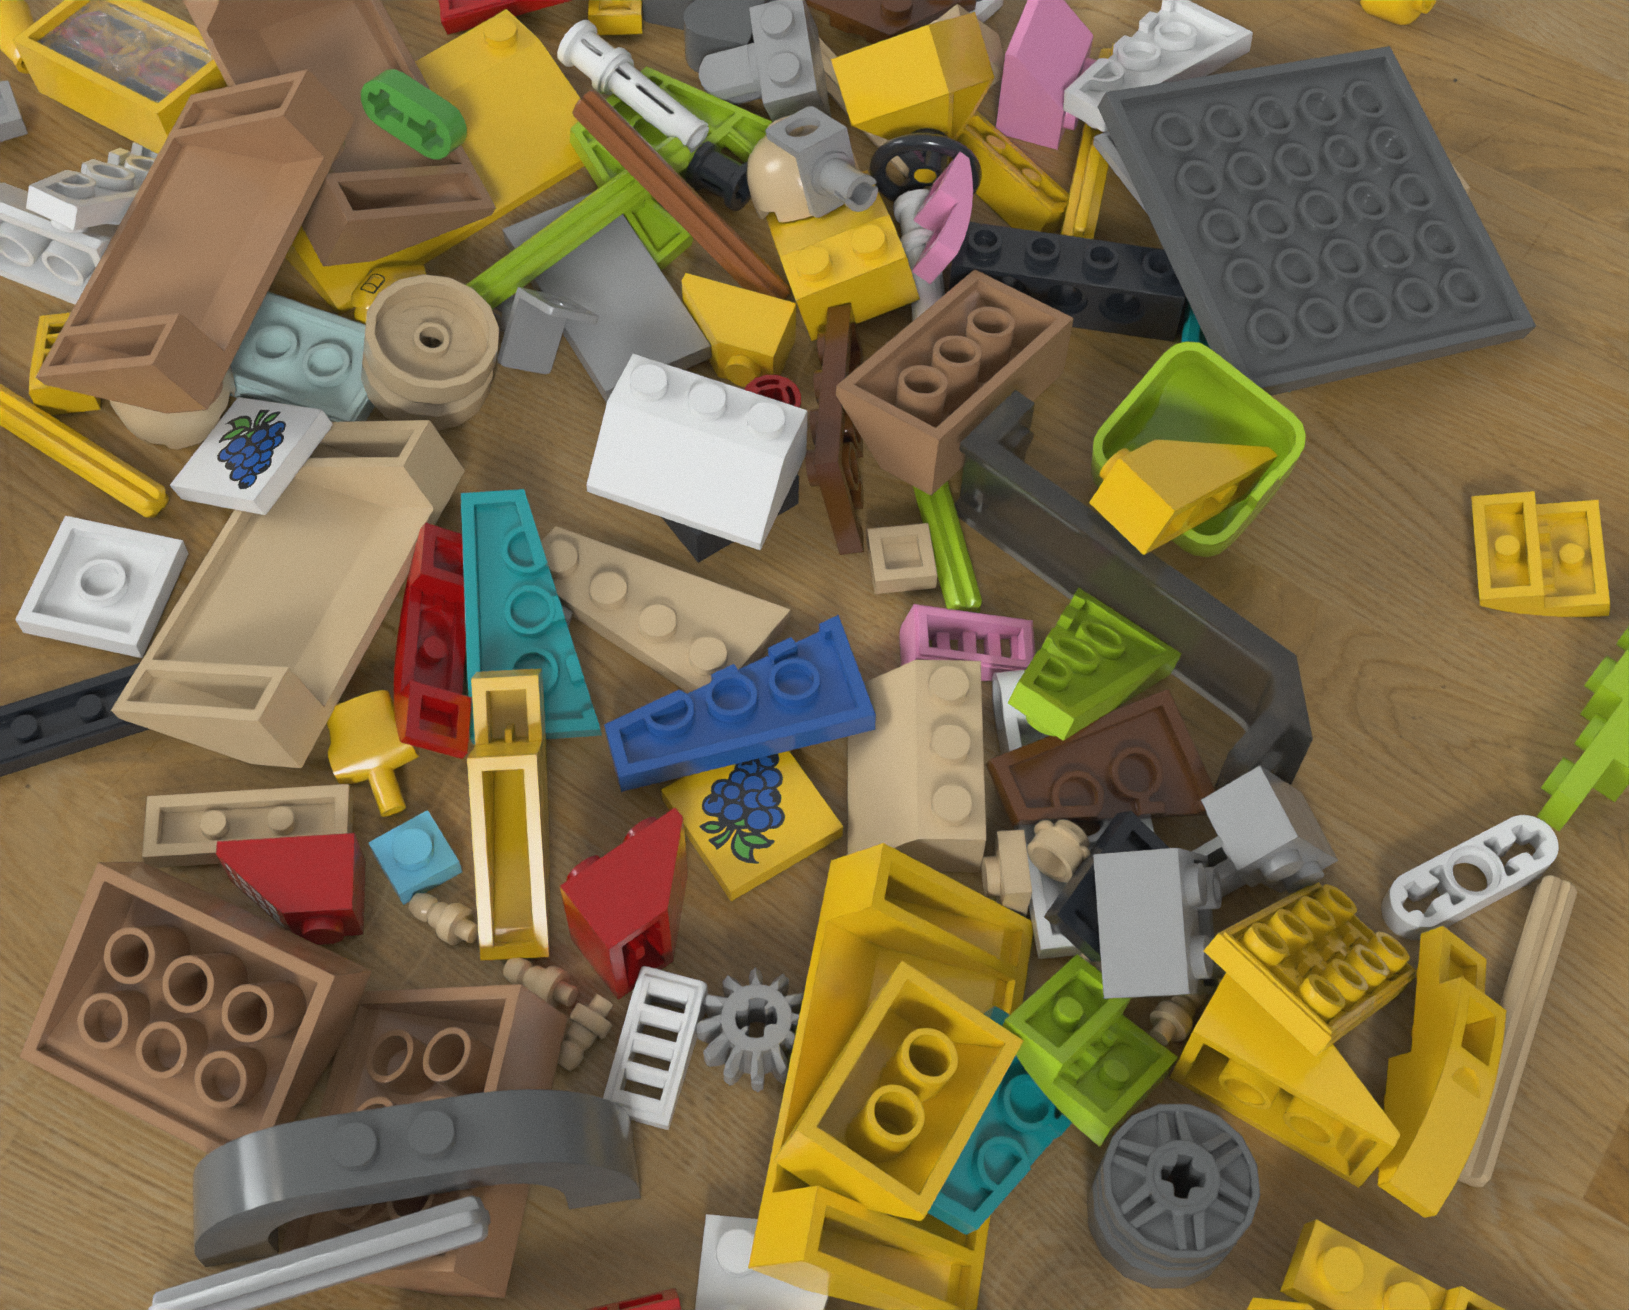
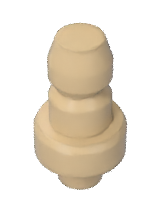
M416 893L411 898L408 905L409 911L418 920L428 922L431 927L435 928L436 935L442 941L454 946L462 940L473 943L478 938V924L473 922L474 912L461 903H451L448 905L445 902H438L437 898L425 893Z
M524 958L509 959L504 966L503 975L511 984H522L554 1008L560 1003L570 1007L578 997L579 989L570 984V973L557 966H549L545 969L541 966H533L530 961Z
M596 994L588 1007L577 1003L570 1014V1020L573 1024L566 1033V1040L562 1042L557 1065L571 1072L579 1066L584 1058V1051L590 1049L596 1038L602 1040L606 1037L613 1026L605 1019L613 1007L611 1002Z
M1207 994L1173 996L1170 1000L1158 1003L1150 1014V1022L1153 1026L1150 1036L1163 1046H1166L1170 1040L1174 1042L1183 1041L1192 1030V1017L1196 1013V1009L1200 1008L1204 1003Z

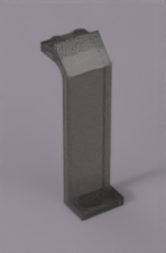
M1015 390L960 442L959 450L965 454L960 498L954 503L958 518L1070 600H1072L1077 589L1081 588L1182 653L1171 674L1236 720L1246 732L1228 752L1214 787L1216 791L1258 766H1262L1289 785H1292L1313 741L1297 655L1152 552L1143 555L1110 522L1025 463L1027 449L1034 437V432L1030 429L1035 403Z

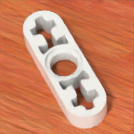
M1529 815L1511 817L1400 875L1393 882L1382 901L1381 911L1383 919L1395 934L1410 940H1420L1421 933L1440 926L1447 928L1539 879L1558 854L1557 837L1551 827L1541 819ZM1514 842L1520 846L1530 843L1535 848L1536 852L1533 856L1527 852L1521 853L1510 859L1505 866H1503L1500 860ZM1459 863H1469L1477 866L1487 879V888L1478 892L1464 889L1456 882L1453 876V866ZM1435 887H1437L1441 895L1434 899L1424 914L1419 910H1413L1408 913L1403 908V903L1407 897L1413 902L1419 901L1431 895Z

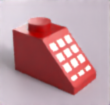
M355 833L217 841L216 855L230 881L285 930L318 945L338 943L344 939V936L364 935L366 860Z

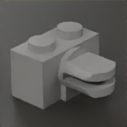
M776 0L750 7L754 43L706 55L699 67V79L708 94L733 105L762 98L763 105L772 122L793 115L808 106H813L831 117L818 28L805 0Z
M1262 766L1254 768L1201 800L1218 836L1192 852L1208 856L1209 867H1216L1218 869L1222 897L1245 884L1255 887L1260 883L1280 893L1285 890L1288 893H1295L1306 886L1315 885L1324 877L1322 869L1338 861L1302 792Z

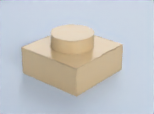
M928 523L867 529L866 544L874 594L936 588L937 570Z
M1024 830L997 831L992 856L982 858L985 897H996L997 903L1026 918L1032 895V885Z

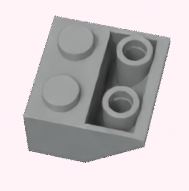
M1181 848L1093 854L1104 999L1214 994L1218 987V979H1223L1226 972L1204 952L1205 948L1215 938L1212 909H1219L1222 901L1219 872L1216 867H1209L1208 856Z

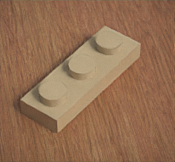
M349 784L147 796L142 858L146 864L155 868L221 864L216 855L217 841L352 833L353 793Z

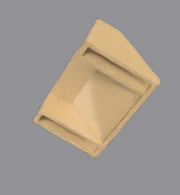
M431 421L332 422L331 429L266 515L234 510L111 711L119 719L250 764L302 768L331 716L334 706L337 705L409 573L421 527L425 522L432 525L437 523L465 472V469Z

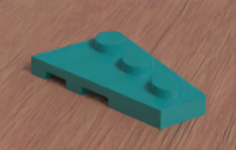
M996 1006L984 1013V1015L1001 1026L1010 1015ZM1016 1055L928 1211L930 1215L965 1235L976 1231L1031 1170L1030 1166L1054 1139L1060 1137L1072 1124L1038 1087Z

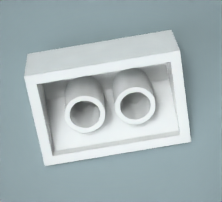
M0 183V276L76 304L118 226L110 224L89 227L86 233L80 234L58 230L51 226V219L26 208L27 191L6 183Z
M632 354L607 401L586 484L587 492L761 551L806 456L807 410Z

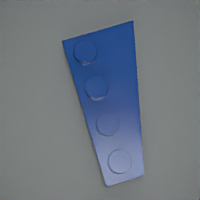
M837 615L820 623L819 632L796 643L792 637L768 648V656L741 669H737L735 664H732L711 674L712 681L709 684L686 694L682 690H677L604 724L606 739L621 792L872 731L875 730L876 714L840 617Z

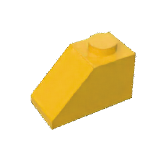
M685 273L682 279L683 305L711 345V358L708 360L717 376L730 380L741 387H746L753 379L763 375L780 376L796 340V303Z

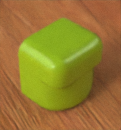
M1185 341L1173 345L1159 358L1099 428L1094 437L1090 472L1094 484L1099 488L1104 481L1099 476V473L1105 463L1115 453L1123 448H1127L1131 452L1155 439L1271 448L1278 456L1246 499L1172 539L1180 548L1194 556L1211 557L1221 554L1245 531L1291 474L1305 447L1306 434L1302 422L1294 413L1212 349L1199 342Z

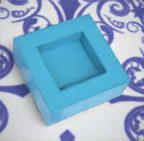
M428 810L368 842L372 854L403 905L410 902L416 893H426L462 873L459 860Z

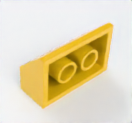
M901 960L875 996L775 1157L774 1162L808 1185L821 1186L863 1204L868 1210L922 1221L926 1217L1024 1040Z

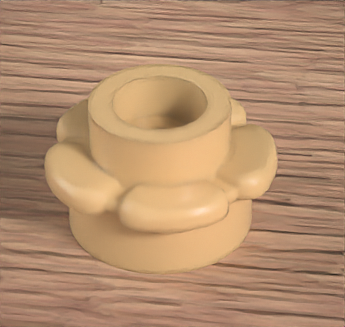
M1048 820L1038 822L1034 827V832L1037 835L1027 846V853L1032 863L1043 874L1059 882H1068L1083 860L1090 855L1088 837L1081 828L1068 820H1058L1055 824Z

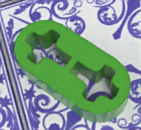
M387 69L365 83L361 90V103L369 119L383 130L430 159L446 157L460 147L467 138L466 123L460 111L450 102L403 72L396 69Z

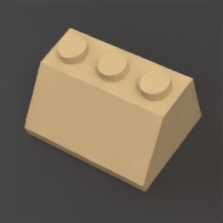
M914 660L864 682L876 714L875 730L848 736L847 855L885 843L938 872L980 873L986 844L981 661Z

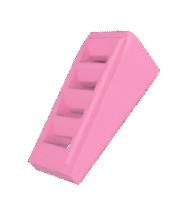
M913 604L900 628L901 666L914 660L981 661V681H992L995 672L1026 670L1035 656L1033 620ZM978 639L984 640V654L977 653L976 640ZM1000 639H1009L1011 658L1001 656ZM929 640H932V647H929ZM950 640H958V651L950 650Z

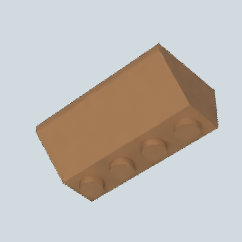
M973 270L836 385V396L880 468L932 496L1063 374L1074 318L977 270Z

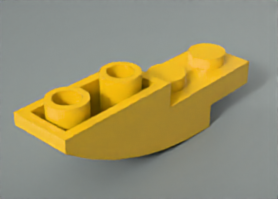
M1444 926L1423 932L1420 936L1419 961L1416 970L1417 986L1414 1023L1411 1031L1412 1048L1411 1052L1388 1059L1386 1093L1384 1095V1113L1401 1135L1395 1147L1378 1165L1377 1186L1424 1218L1438 1214L1473 1150L1497 1079L1507 1010L1485 994L1487 959Z
M1317 1219L1303 1225L1280 1292L1300 1303H1308L1315 1310H1505L1463 1286L1446 1290Z

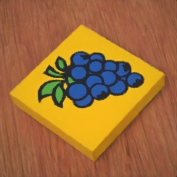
M790 751L685 776L661 789L663 802L669 811L676 808L683 816L686 836L730 901L735 900L843 836V825Z

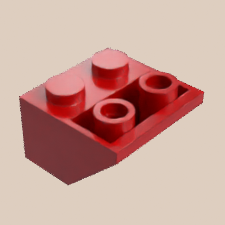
M673 808L659 819L649 817L642 820L626 834L622 844L603 857L594 855L581 861L568 874L566 882L560 885L571 940L617 1000L634 989L641 967L646 966L662 970L674 961L688 877L684 819L676 808Z

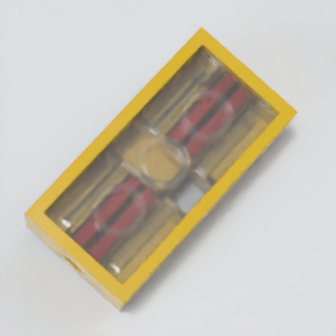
M64 0L12 40L40 93L159 154L191 95L228 87L198 28L141 0Z

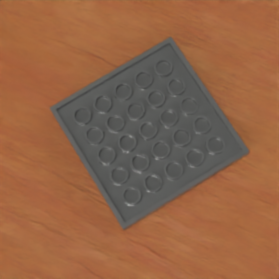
M1390 46L1110 91L1104 94L1097 107L1210 348L1269 395H1277L1523 339L1536 327Z

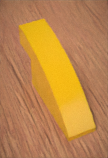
M542 668L476 672L471 678L475 746L467 757L480 961L549 957V811Z

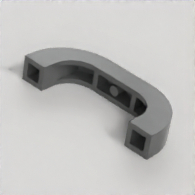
M523 1089L475 1093L317 1117L259 1130L216 1148L206 1155L195 1167L193 1173L194 1252L204 1267L271 1257L279 1254L278 1227L303 1216L491 1185L535 1184L552 1187L565 1195L569 1209L639 1199L641 1194L631 1120L623 1108L609 1100L594 1095L562 1090Z

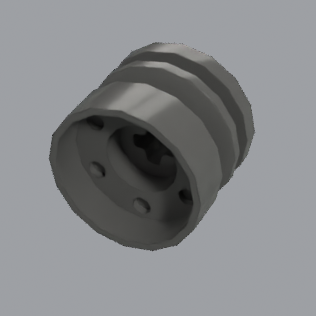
M1159 1104L1132 1115L1112 1137L1104 1158L1101 1160L1087 1197L1088 1226L1101 1255L1124 1277L1153 1289L1185 1288L1209 1277L1229 1255L1237 1241L1252 1223L1260 1197L1257 1163L1243 1137L1219 1115L1191 1104ZM1169 1176L1181 1178V1190L1188 1193L1185 1199L1173 1196V1184L1166 1181Z

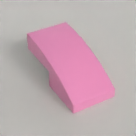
M961 152L956 155L933 183L913 219L923 228L933 232L912 269L913 273L929 284L936 279L958 254L970 221L973 200L972 171L970 159Z

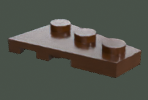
M1169 689L1115 709L1064 741L1057 736H1047L994 757L985 764L1012 826L1035 825L1043 820L1051 821L1053 824L1058 820H1068L1070 822L1110 821L1117 813L1130 810L1139 819L1207 815V811L1201 800L1216 791Z

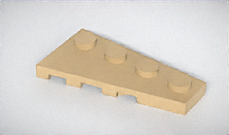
M557 526L541 541L560 603L573 611L572 617L688 693L709 684L712 681L711 674L732 664H735L737 669H741L758 661L790 623L791 609Z

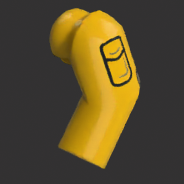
M424 265L377 267L370 270L352 292L351 305L355 307V320L366 325L367 311L378 293L399 279L426 274Z

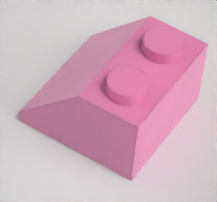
M1027 0L1005 53L996 128L1004 136L1058 150L1065 129L1074 131L1079 118L1063 110L1064 91L1097 61L1090 58L1093 34L1064 0Z

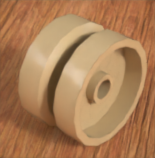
M423 274L399 279L379 292L367 311L361 380L371 403L386 418L392 421L430 420L437 431L460 426L477 414L490 393L493 368L498 352L499 326L491 306L473 288L452 278Z

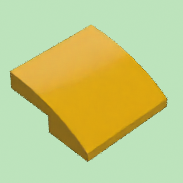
M1535 491L1471 496L1480 606L1517 614L1554 617L1609 616L1610 597L1599 500L1536 504Z

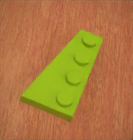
M1078 588L1070 604L1066 606L1056 626L1052 628L1041 649L1037 651L1022 674L1008 704L1024 714L1027 722L1037 731L1049 736H1057L1064 741L1169 676L1182 653L1081 588Z

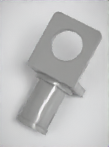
M808 106L766 129L768 140L796 158L808 210L815 218H820L843 204L852 211L861 212L868 209L876 200L878 188L872 185L877 182L870 175L856 169L846 126L817 108ZM814 125L818 127L817 130L806 136L792 137L789 135L791 131L801 126Z
M518 287L515 296H510L495 307V309L502 312V317L493 312L499 330L505 332L497 361L504 367L549 374L553 367L566 319L596 325L599 316L567 297Z

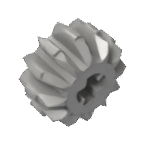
M755 967L750 971L749 985L744 987L735 978L727 975L722 981L725 997L707 994L703 1001V1009L709 1018L697 1023L698 1039L709 1044L703 1051L706 1065L714 1067L725 1064L723 1072L724 1082L729 1084V1086L738 1082L744 1073L750 1074L751 1087L757 1093L764 1089L765 1074L769 1072L773 1074L776 1080L785 1084L804 992L787 996L789 979L784 973L775 978L770 986L763 985L761 971ZM750 1023H765L764 1037H749Z

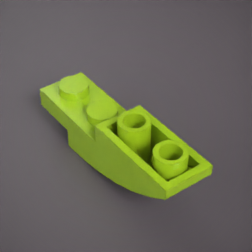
M1629 626L1616 643L1618 647L1626 651L1620 660L1616 662L1606 655L1584 685L1594 695L1580 715L1590 722L1574 745L1585 752L1576 764L1563 757L1541 787L1551 797L1537 817L1559 832L1592 788L1613 802H1616L1629 785Z

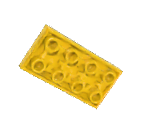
M1319 882L1312 886H1306L1219 932L1204 950L1215 963L1315 1057L1401 994L1416 978V970L1407 963L1410 959L1408 952L1395 938L1381 931L1374 933L1355 916L1357 908L1344 892L1329 884L1322 886Z

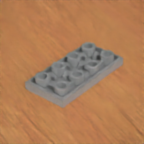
M591 193L504 228V240L509 250L512 252ZM623 214L530 282L535 291L567 297L599 316L596 325L566 319L563 335L606 403L632 354L682 370L711 358L710 343Z

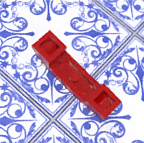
M425 522L420 529L415 545L398 627L394 665L395 722L401 743L463 759L468 753L472 697L462 695L466 652L462 534Z

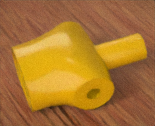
M388 690L374 691L334 706V710L326 723L330 737V746L327 754L338 783L350 785L369 780L382 817L402 812L406 809V805L394 769L420 757L418 747L401 743L399 740L395 722L394 703Z

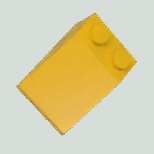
M868 170L862 172L864 174L870 175ZM879 192L874 203L868 209L861 212L852 211L843 204L820 218L810 216L789 222H778L775 212H769L766 216L780 260L811 341L817 339L818 333L826 332L828 307L851 304L855 322L858 324L920 300L907 256Z
M1225 973L1195 1026L1170 1078L1359 1188L1395 1147L1401 1134L1333 1044L1315 1057L1235 980Z

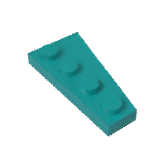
M525 490L461 493L468 696L472 697L471 678L476 672L542 668L546 739L602 736ZM471 701L469 734L472 744H475L473 701Z

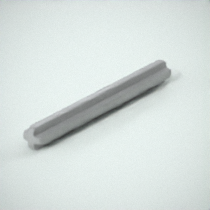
M471 1195L160 1290L153 1295L152 1306L148 1310H255L481 1242L488 1236V1225L491 1223L490 1214L484 1208L481 1199Z

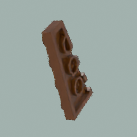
M849 304L828 307L826 332H821L817 335V348L822 370L814 371L813 383L819 407L818 409H811L809 416L811 436L815 449L807 450L805 456L809 484L811 487L820 486L840 555L864 552V533L862 528L859 527L855 509L864 508V490L862 482L859 481L857 459L863 458V439L836 396V385L863 364V348L852 306Z

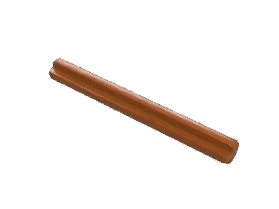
M591 90L577 101L572 112L573 116L743 289L787 300L791 293L790 286L597 91Z

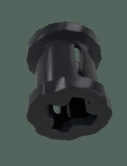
M710 141L703 143L696 150L687 167L686 182L697 190L704 188L724 199L725 206L732 211L741 210L751 199L746 177L747 162L741 164L721 153V148Z

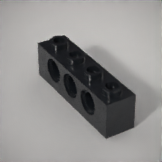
M969 222L964 241L958 254L953 258L951 265L949 291L973 270H977L1074 318L1072 324L1074 328L1174 342L1185 301V293L1165 250Z

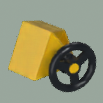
M975 12L932 23L831 59L851 125L889 140L881 145L873 154L869 167L870 176L876 180L875 186L883 196L895 202L900 195L908 191L932 186L949 165L950 157L954 159L959 152L970 159L973 195L975 194L982 180L981 165L974 153L956 140L973 117L995 78ZM896 156L909 168L908 178L900 186L894 183L886 172L887 164Z

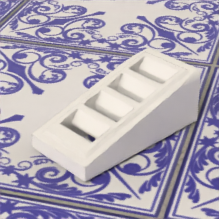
M643 966L640 968L603 1099L609 1100L623 1108L629 1115L630 1120L669 1130L697 1040V1023L703 1020L705 1014L703 1001L708 994V987L705 982ZM654 1001L685 1009L683 1014L652 1006L651 1003ZM644 1025L678 1033L677 1041L673 1042L642 1034ZM635 1053L671 1062L669 1070L665 1071L633 1062ZM627 1079L663 1089L661 1099L658 1100L624 1091Z

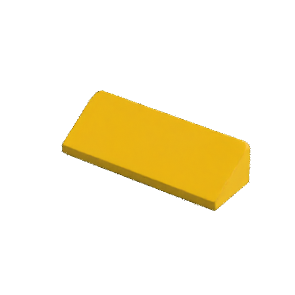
M976 111L956 140L969 148L981 165L982 180L975 193L1012 228L1054 233L1061 229L1069 194L983 115Z

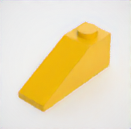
M1155 439L1131 452L1127 448H1123L1115 453L1102 467L1099 476L1104 481L1089 503L1133 546L1145 555L1246 499L1278 455L1271 448L1262 446Z

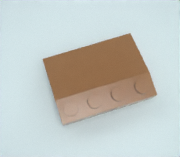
M98 862L20 1058L209 1154L216 1148L244 1135L294 1121L345 1038L372 970L144 862Z
M522 984L364 991L347 1034L336 1051L318 1117L491 1091L551 1090L568 1017ZM530 1184L491 1185L303 1216L289 1221L281 1253L473 1195L481 1199L484 1208L490 1214L491 1223L488 1225V1236L485 1240L351 1281L443 1296L505 1298Z

